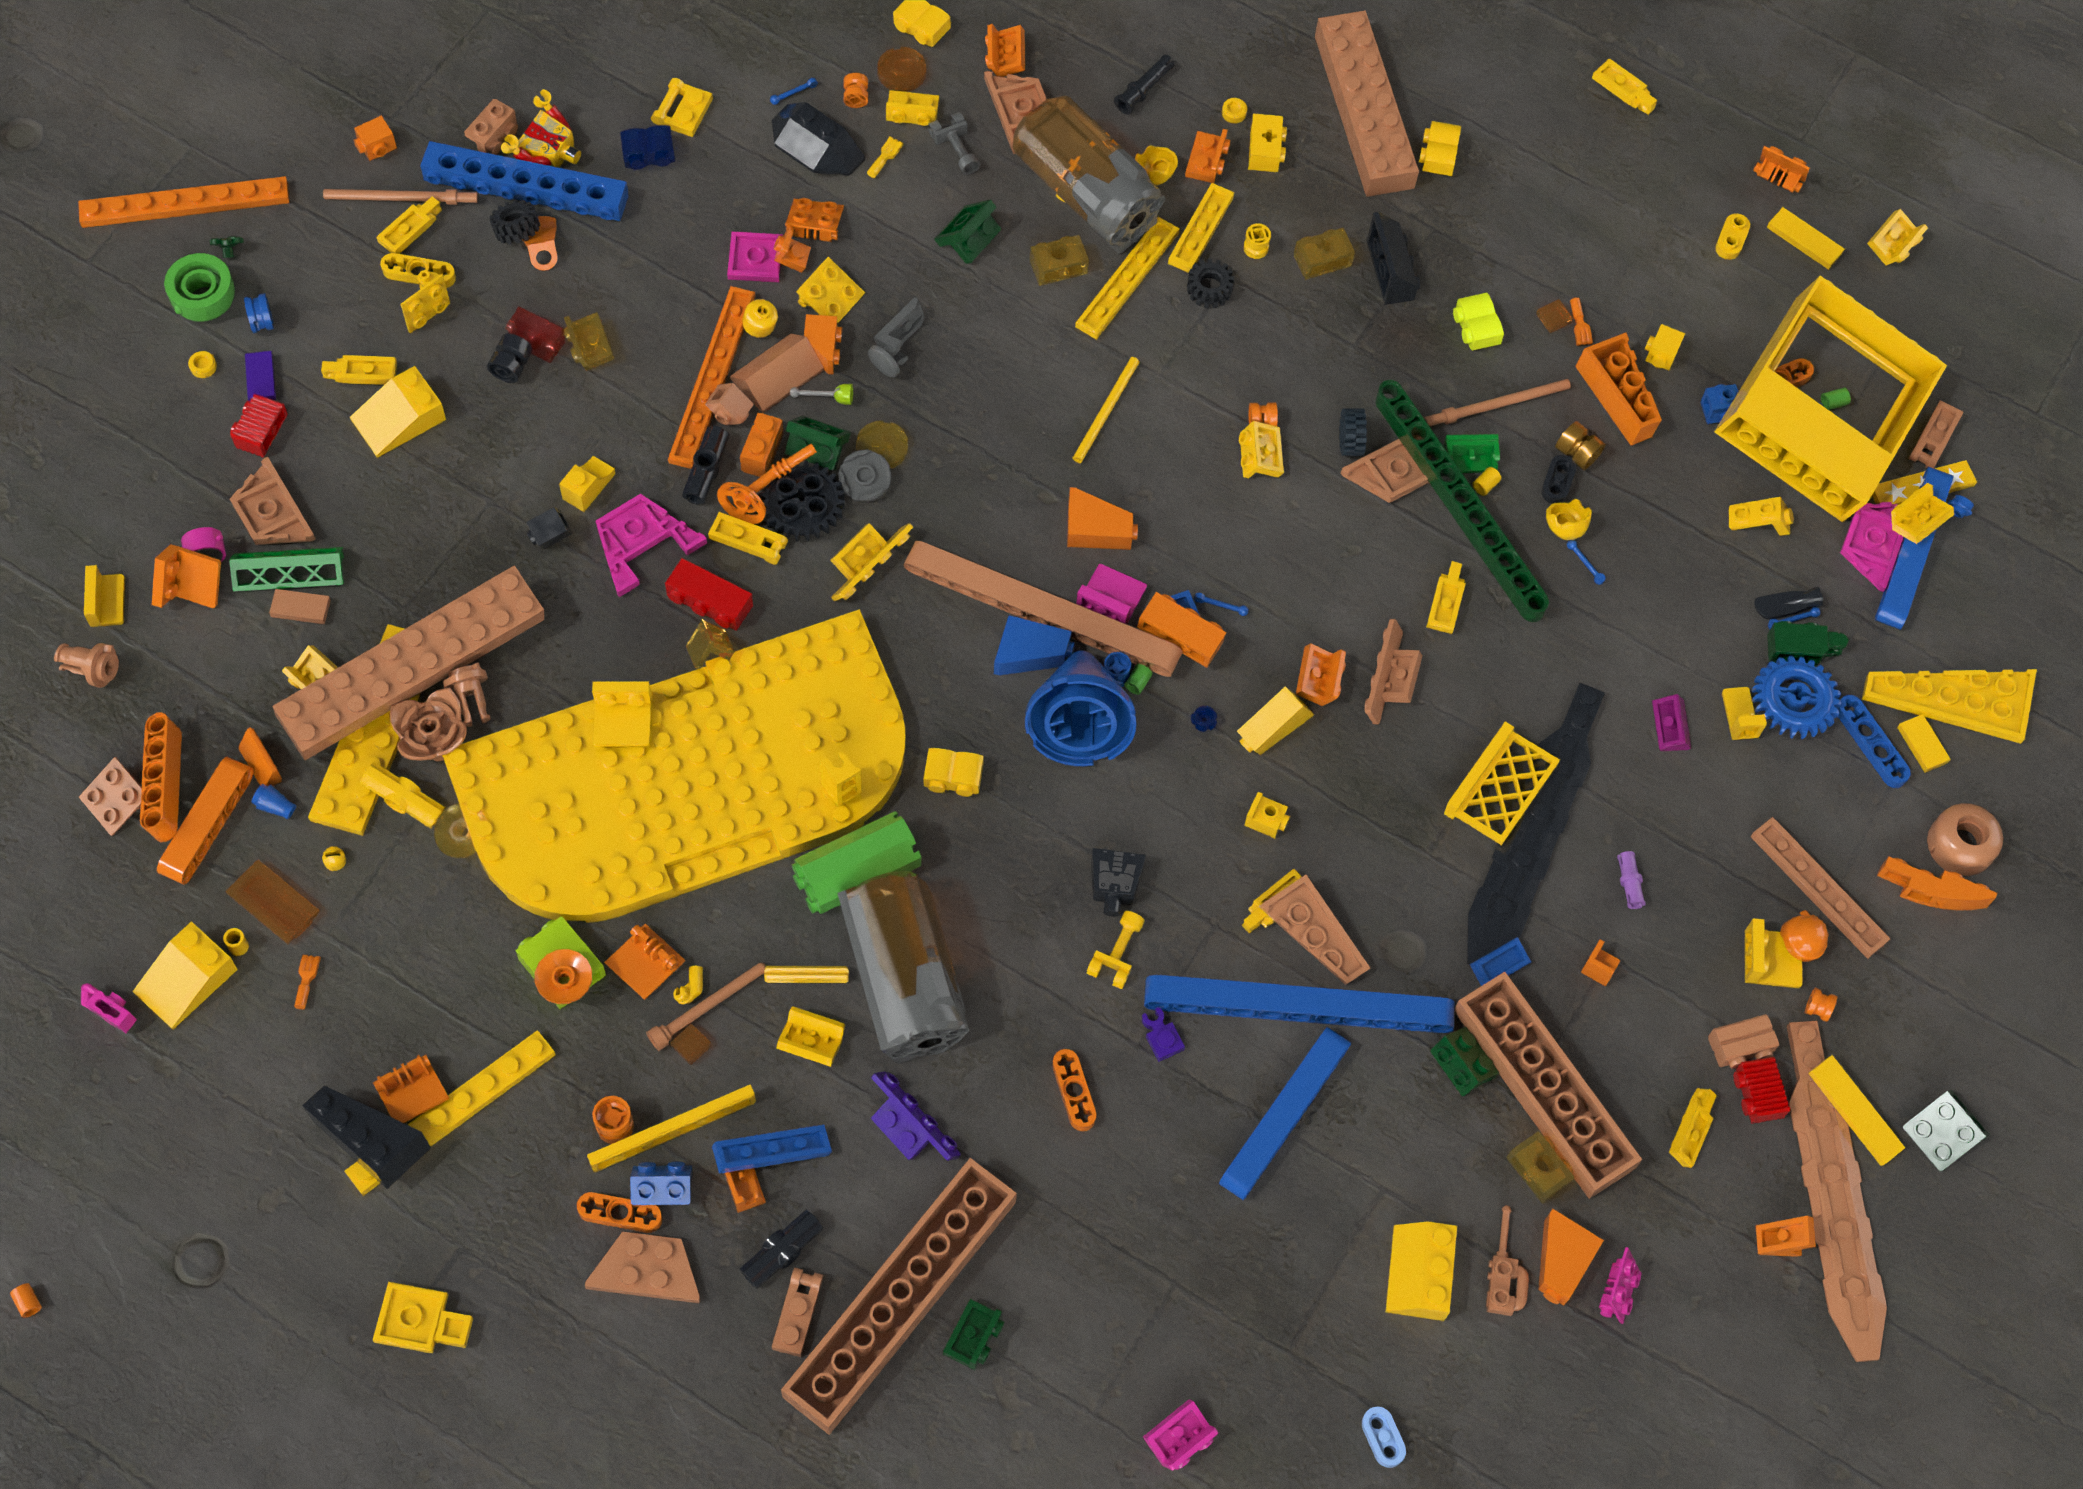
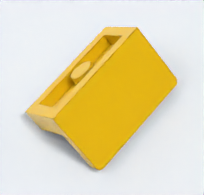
M97 565L85 566L84 616L90 627L122 625L124 623L125 603L124 575H102Z

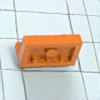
M1223 129L1221 136L1197 131L1185 177L1215 183L1217 174L1222 175L1225 160L1221 159L1222 155L1228 154L1231 140L1226 139L1228 130Z

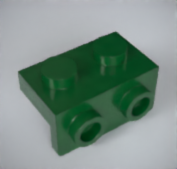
M1467 1027L1444 1036L1430 1051L1461 1096L1468 1095L1475 1087L1494 1079L1499 1074L1491 1059L1486 1055Z
M970 1299L943 1350V1355L974 1371L978 1363L984 1365L991 1351L988 1344L992 1336L998 1338L1005 1322L1001 1320L1002 1311L999 1309L994 1311Z

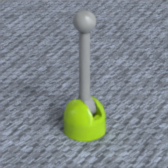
M841 384L834 391L799 390L793 387L790 390V395L793 398L799 395L833 396L840 404L852 405L853 385Z

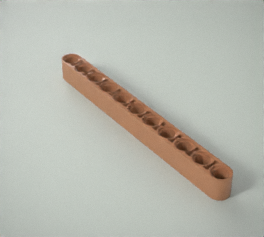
M915 541L903 565L906 570L917 576L1022 619L1072 631L1071 639L1105 653L1122 652L1130 658L1132 664L1145 665L1152 672L1165 677L1172 676L1182 654V650L1173 643L925 542Z

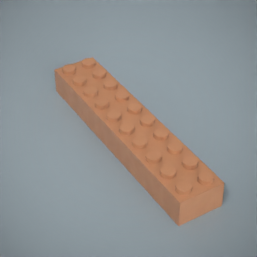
M514 565L273 705L274 713L303 759L307 760L389 712L391 705L411 699L448 677L450 671L467 666L544 620V609Z
M970 1158L781 1389L782 1398L830 1435L1015 1205L1017 1193Z

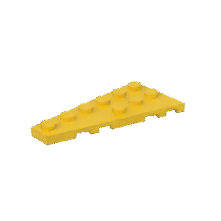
M2027 669L2026 672H2013V670H2002V672L1953 670L1943 671L1942 673L1919 671L1918 673L1905 674L1902 671L1869 672L1866 676L1862 700L1915 715L1923 714L1926 718L2021 744L2025 740L2037 669Z

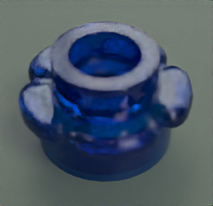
M1200 706L1191 715V723L1195 725L1198 731L1206 732L1208 729L1213 730L1217 725V714L1209 706Z

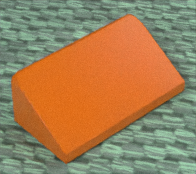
M251 727L248 728L240 742L239 751L248 766L253 768V774L259 785L275 786L282 782L281 775L255 730Z

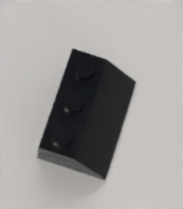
M1374 212L1366 242L1384 304L1414 301L1416 292L1420 289L1419 276L1415 275L1413 271V256L1411 253L1408 254L1407 235L1405 232H1402L1399 222L1380 212Z

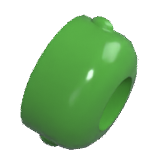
M196 253L182 257L173 263L165 276V291L176 314H180L188 320L205 322L218 318L230 308L234 300L235 287L228 265L214 255ZM210 287V289L203 294H192L199 288Z

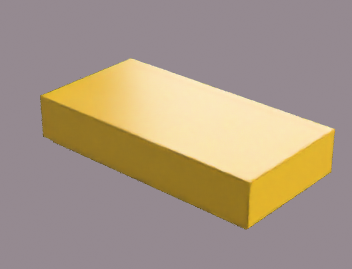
M1923 714L1898 725L1899 732L1924 773L1949 763L1951 760Z

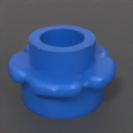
M1955 495L1952 500L1948 501V504L1954 507V516L1963 518L1972 514L1971 509L1974 504L1969 499L1961 495Z

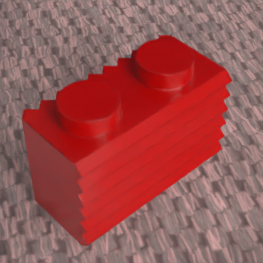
M253 394L251 401L248 400L244 404L243 415H241L239 422H235L232 425L230 435L237 449L245 450L263 458L288 413L283 403Z
M1769 1057L1745 1061L1739 1064L1735 1069L1736 1072H1734V1083L1738 1089L1741 1088L1744 1097L1741 1101L1742 1110L1745 1116H1749L1751 1124L1784 1118L1790 1112V1107L1788 1106L1784 1085L1777 1068L1776 1058Z

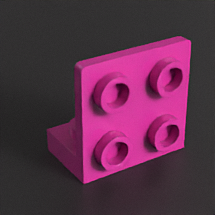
M1099 564L1088 585L1080 587L1077 593L1076 604L1127 625L1145 593L1147 585L1103 564Z

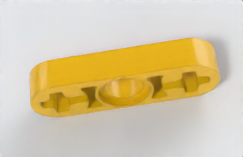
M397 253L385 255L380 262L383 275L391 280L420 285L417 279L418 275L412 274L411 271L413 268L421 266L435 277L447 272L448 275H444L446 288L451 287L456 281L454 268L447 262ZM393 264H397V266H394L393 269H389V267H392Z

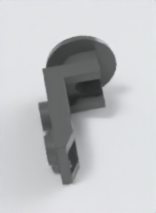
M915 297L874 336L876 345H872L868 350V356L872 364L882 374L891 378L899 375V365L902 366L908 360L907 355L899 352L900 347L922 326L925 318L919 299Z

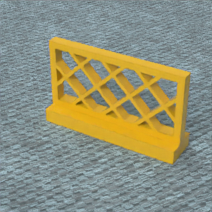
M1506 721L1451 797L1444 812V815L1452 820L1457 817L1500 845H1503L1560 761L1555 756L1513 731L1514 726ZM1515 742L1524 748L1525 755L1512 757L1509 747ZM1543 759L1550 765L1547 770L1535 771L1532 760ZM1527 761L1530 772L1516 774L1513 763ZM1509 764L1511 775L1497 777L1495 767L1497 765ZM1532 778L1534 789L1521 792L1518 780ZM1513 781L1516 793L1502 795L1499 783ZM1494 784L1497 796L1483 798L1481 787ZM1518 798L1520 809L1518 811L1506 812L1504 800ZM1499 801L1502 813L1487 815L1485 803ZM1480 804L1483 816L1473 818L1465 813V810L1468 806ZM1504 820L1506 829L1502 835L1491 829L1489 821Z

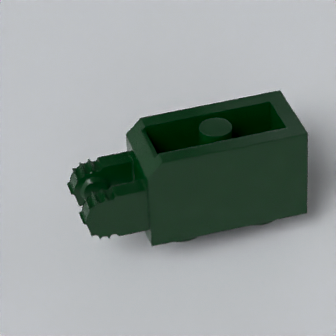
M1790 621L1774 622L1767 634L1769 662L1773 661L1776 663L1777 659L1782 657L1787 662V658L1793 656L1798 661L1801 656L1804 657L1805 663L1814 660V666H1817L1825 656L1836 657L1841 655L1849 640L1844 633L1828 632V626L1818 625L1817 623L1793 624Z

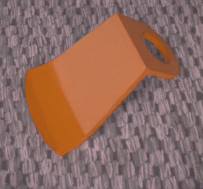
M537 216L540 222L539 231L535 232L536 235L533 237L528 236L529 240L525 241L522 239V241L528 247L532 265L538 270L546 271L553 268L557 263L555 247L557 222L554 217ZM548 251L551 254L550 262L540 264L536 260L538 252Z

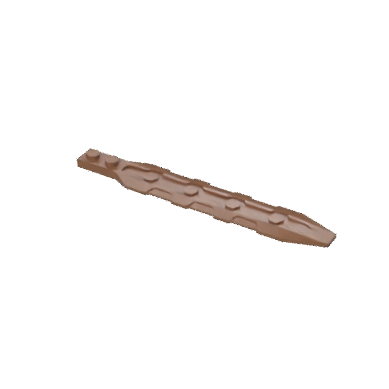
M1791 1022L1787 1025V1032L1797 1081L1788 1104L1793 1130L1797 1132L1803 1163L1801 1166L1804 1186L1808 1189L1812 1216L1814 1218L1815 1242L1819 1247L1825 1278L1822 1281L1828 1312L1856 1362L1878 1361L1887 1305L1881 1275L1877 1273L1871 1243L1873 1234L1870 1219L1866 1217L1860 1187L1862 1179L1859 1164L1855 1161L1849 1132L1850 1126L1808 1074L1825 1060L1818 1022Z

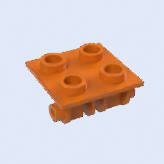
M1764 146L1760 161L1763 163L1757 162L1753 170L1757 173L1756 176L1768 181L1773 170L1776 169L1770 181L1773 183L1778 172L1782 171L1783 174L1777 186H1780L1785 175L1788 174L1782 188L1792 193L1794 191L1799 193L1803 185L1799 181H1806L1810 167L1806 166L1807 163L1799 158L1793 157L1791 159L1783 155L1784 152L1776 147L1770 146L1768 148Z
M794 198L785 226H787L786 231L788 229L793 231L792 237L804 238L806 228V239H809L811 229H813L814 240H817L818 230H820L819 240L829 242L837 240V228L844 205L831 201L817 202L808 198Z
M644 924L642 927L639 925L634 926L630 931V934L633 936L604 963L638 995L646 1000L686 960L648 925Z
M426 1054L422 1057L417 1055V1058L408 1062L407 1065L402 1063L400 1069L393 1068L394 1072H389L382 1077L378 1076V1080L373 1082L390 1116L402 1123L449 1099Z

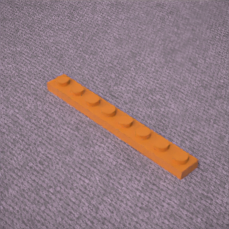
M286 176L78 201L79 222L82 228L290 203Z

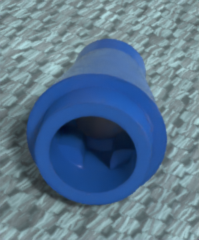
M261 784L251 801L252 804L256 805V809L284 817L287 820L290 819L296 809V805L290 802L272 785Z

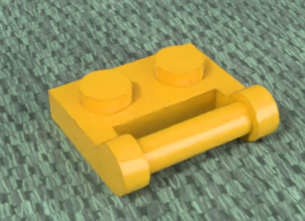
M672 78L668 84L669 90L658 110L653 112L651 121L658 126L693 137L713 100L712 93L684 84L678 78ZM677 95H682L683 98L673 117L667 116Z

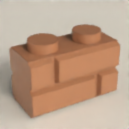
M1761 1015L1712 1030L1708 1040L1712 1050L1715 1052L1714 1055L1719 1067L1729 1065L1731 1069H1736L1741 1062L1753 1058L1757 1060L1773 1056V1052L1779 1046V1041L1775 1031L1772 1029L1773 1027L1768 1015Z

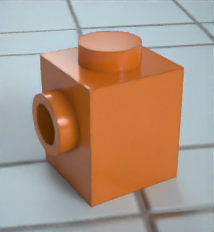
M382 115L354 128L357 137L354 139L355 146L360 154L365 153L369 161L383 157L388 152L397 149L394 135Z

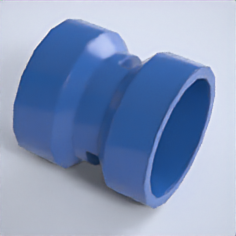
M1113 652L1106 657L1104 668L1123 687L1130 676L1131 661L1126 654Z

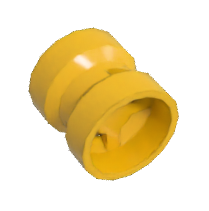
M1253 224L1248 227L1244 241V252L1248 257L1260 259L1267 255L1271 240V231L1267 226Z

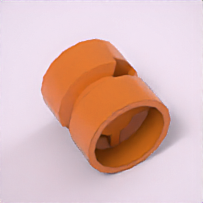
M607 1096L597 1102L592 1115L596 1131L603 1141L613 1144L632 1135L634 1121L630 1107L624 1099L617 1096Z

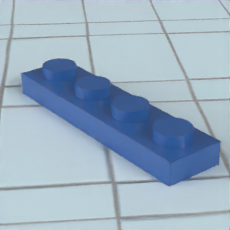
M825 1125L717 1141L712 1145L719 1174L829 1156L832 1152Z

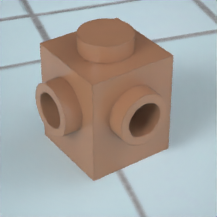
M734 383L718 385L705 405L715 414L718 422L723 425H735L743 423L748 418V412L754 404Z

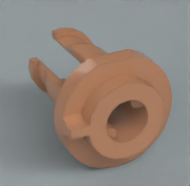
M63 643L57 648L54 656V661L64 663L59 666V670H69L72 673L84 675L91 686L99 688L105 687L114 679L119 667L118 656L113 645L99 643L92 649L79 646L69 647V644Z
M475 663L450 671L448 673L449 678L443 681V686L454 691L458 698L461 714L464 718L463 723H465L466 727L473 726L466 697L472 695L475 696L482 723L488 722L491 718L490 715H487L486 700L481 683L488 679L486 670L481 669L479 663Z

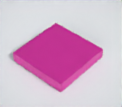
M732 231L727 272L728 280L779 282L781 264L774 261L776 250L773 248L779 235L783 236V234Z

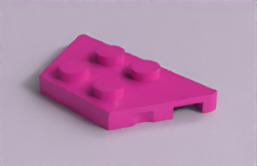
M1881 502L1877 505L1867 503L1853 514L1840 551L1881 592H1884L1887 587L1904 538L1892 530L1891 512L1898 504H1892L1891 502Z

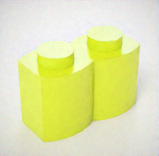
M1482 293L1458 299L1456 308L1453 309V315L1456 323H1460L1463 328L1462 339L1464 343L1468 344L1472 351L1500 345L1504 332L1489 294Z

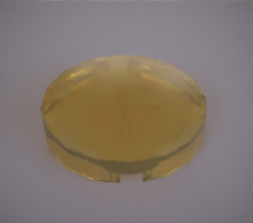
M874 421L859 431L856 440V451L866 449L876 452L886 459L890 469L904 461L908 453V438L904 430L897 424Z

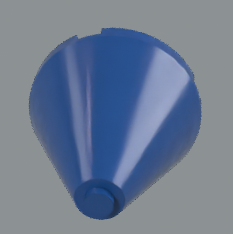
M1077 651L1032 695L1026 707L1025 729L1026 733H1029L1033 739V746L1047 758L1070 766L1094 765V760L1107 756L1108 760L1114 759L1130 745L1136 732V710L1129 695L1094 655L1087 651Z

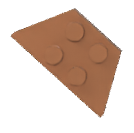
M990 71L984 72L985 82L1013 154H1016L1054 124L1052 111L1038 78H1021L1007 74V78L992 76ZM1042 104L1044 109L1033 116L1031 112Z
M1412 435L1413 438L1422 440L1421 436ZM1399 439L1343 467L1341 470L1343 477L1388 503L1429 483L1428 478L1422 473ZM1428 455L1426 457L1431 460L1432 456Z
M265 457L261 461L262 466L254 475L250 474L244 481L243 487L238 489L230 498L234 509L255 545L310 542L316 540L270 459Z
M622 1232L585 1282V1288L589 1290L700 1303V1296L682 1239Z

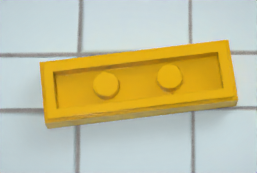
M1784 207L1780 209L1767 225L1769 230L1828 270L1845 250Z

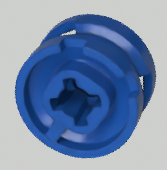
M266 293L259 294L257 298L253 299L251 297H244L245 308L253 334L260 331V329L273 330L274 325L272 324L274 323Z

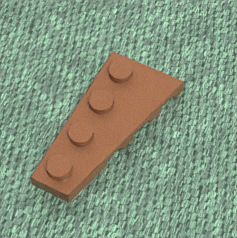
M1304 875L1259 906L1261 910L1345 985L1370 969L1307 875Z

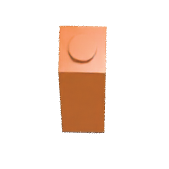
M1070 487L1067 547L1131 550L1132 540H1137L1138 524H1133V513L1082 490Z
M1552 1209L1544 1221L1538 1288V1290L1544 1293L1543 1296L1554 1304L1560 1303L1564 1306L1572 1296L1604 1240Z

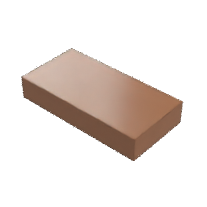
M275 589L269 614L274 618L325 624L331 600L329 596Z

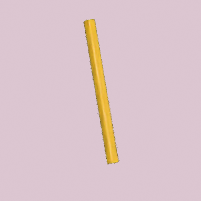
M1131 357L1075 452L1073 456L1075 462L1082 463L1140 363L1137 358Z

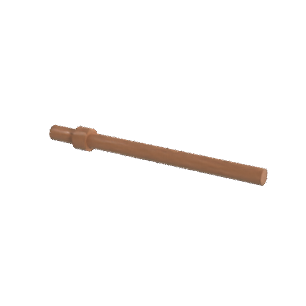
M446 189V192L323 190V198L333 200L426 202L433 196L439 202H446L447 205H458V202L478 203V192H458L457 189Z
M1565 379L1456 409L1454 407L1446 408L1441 413L1426 416L1424 419L1429 426L1441 423L1447 425L1457 422L1459 418L1568 390L1571 388L1570 381Z

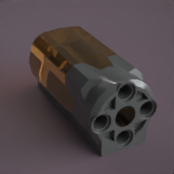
M1069 96L1046 99L1019 122L1013 136L1012 148L1015 154L1119 255L1157 224V214L1165 202V196L1150 180L1146 170Z
M895 871L872 877L855 887L839 892V901L881 1051L894 1062L900 1064L917 1057L943 1053L960 1042L965 1034L970 1031L965 1016L966 1009L934 899L927 883L918 877V874L913 872ZM923 1041H927L928 1048L918 1045Z

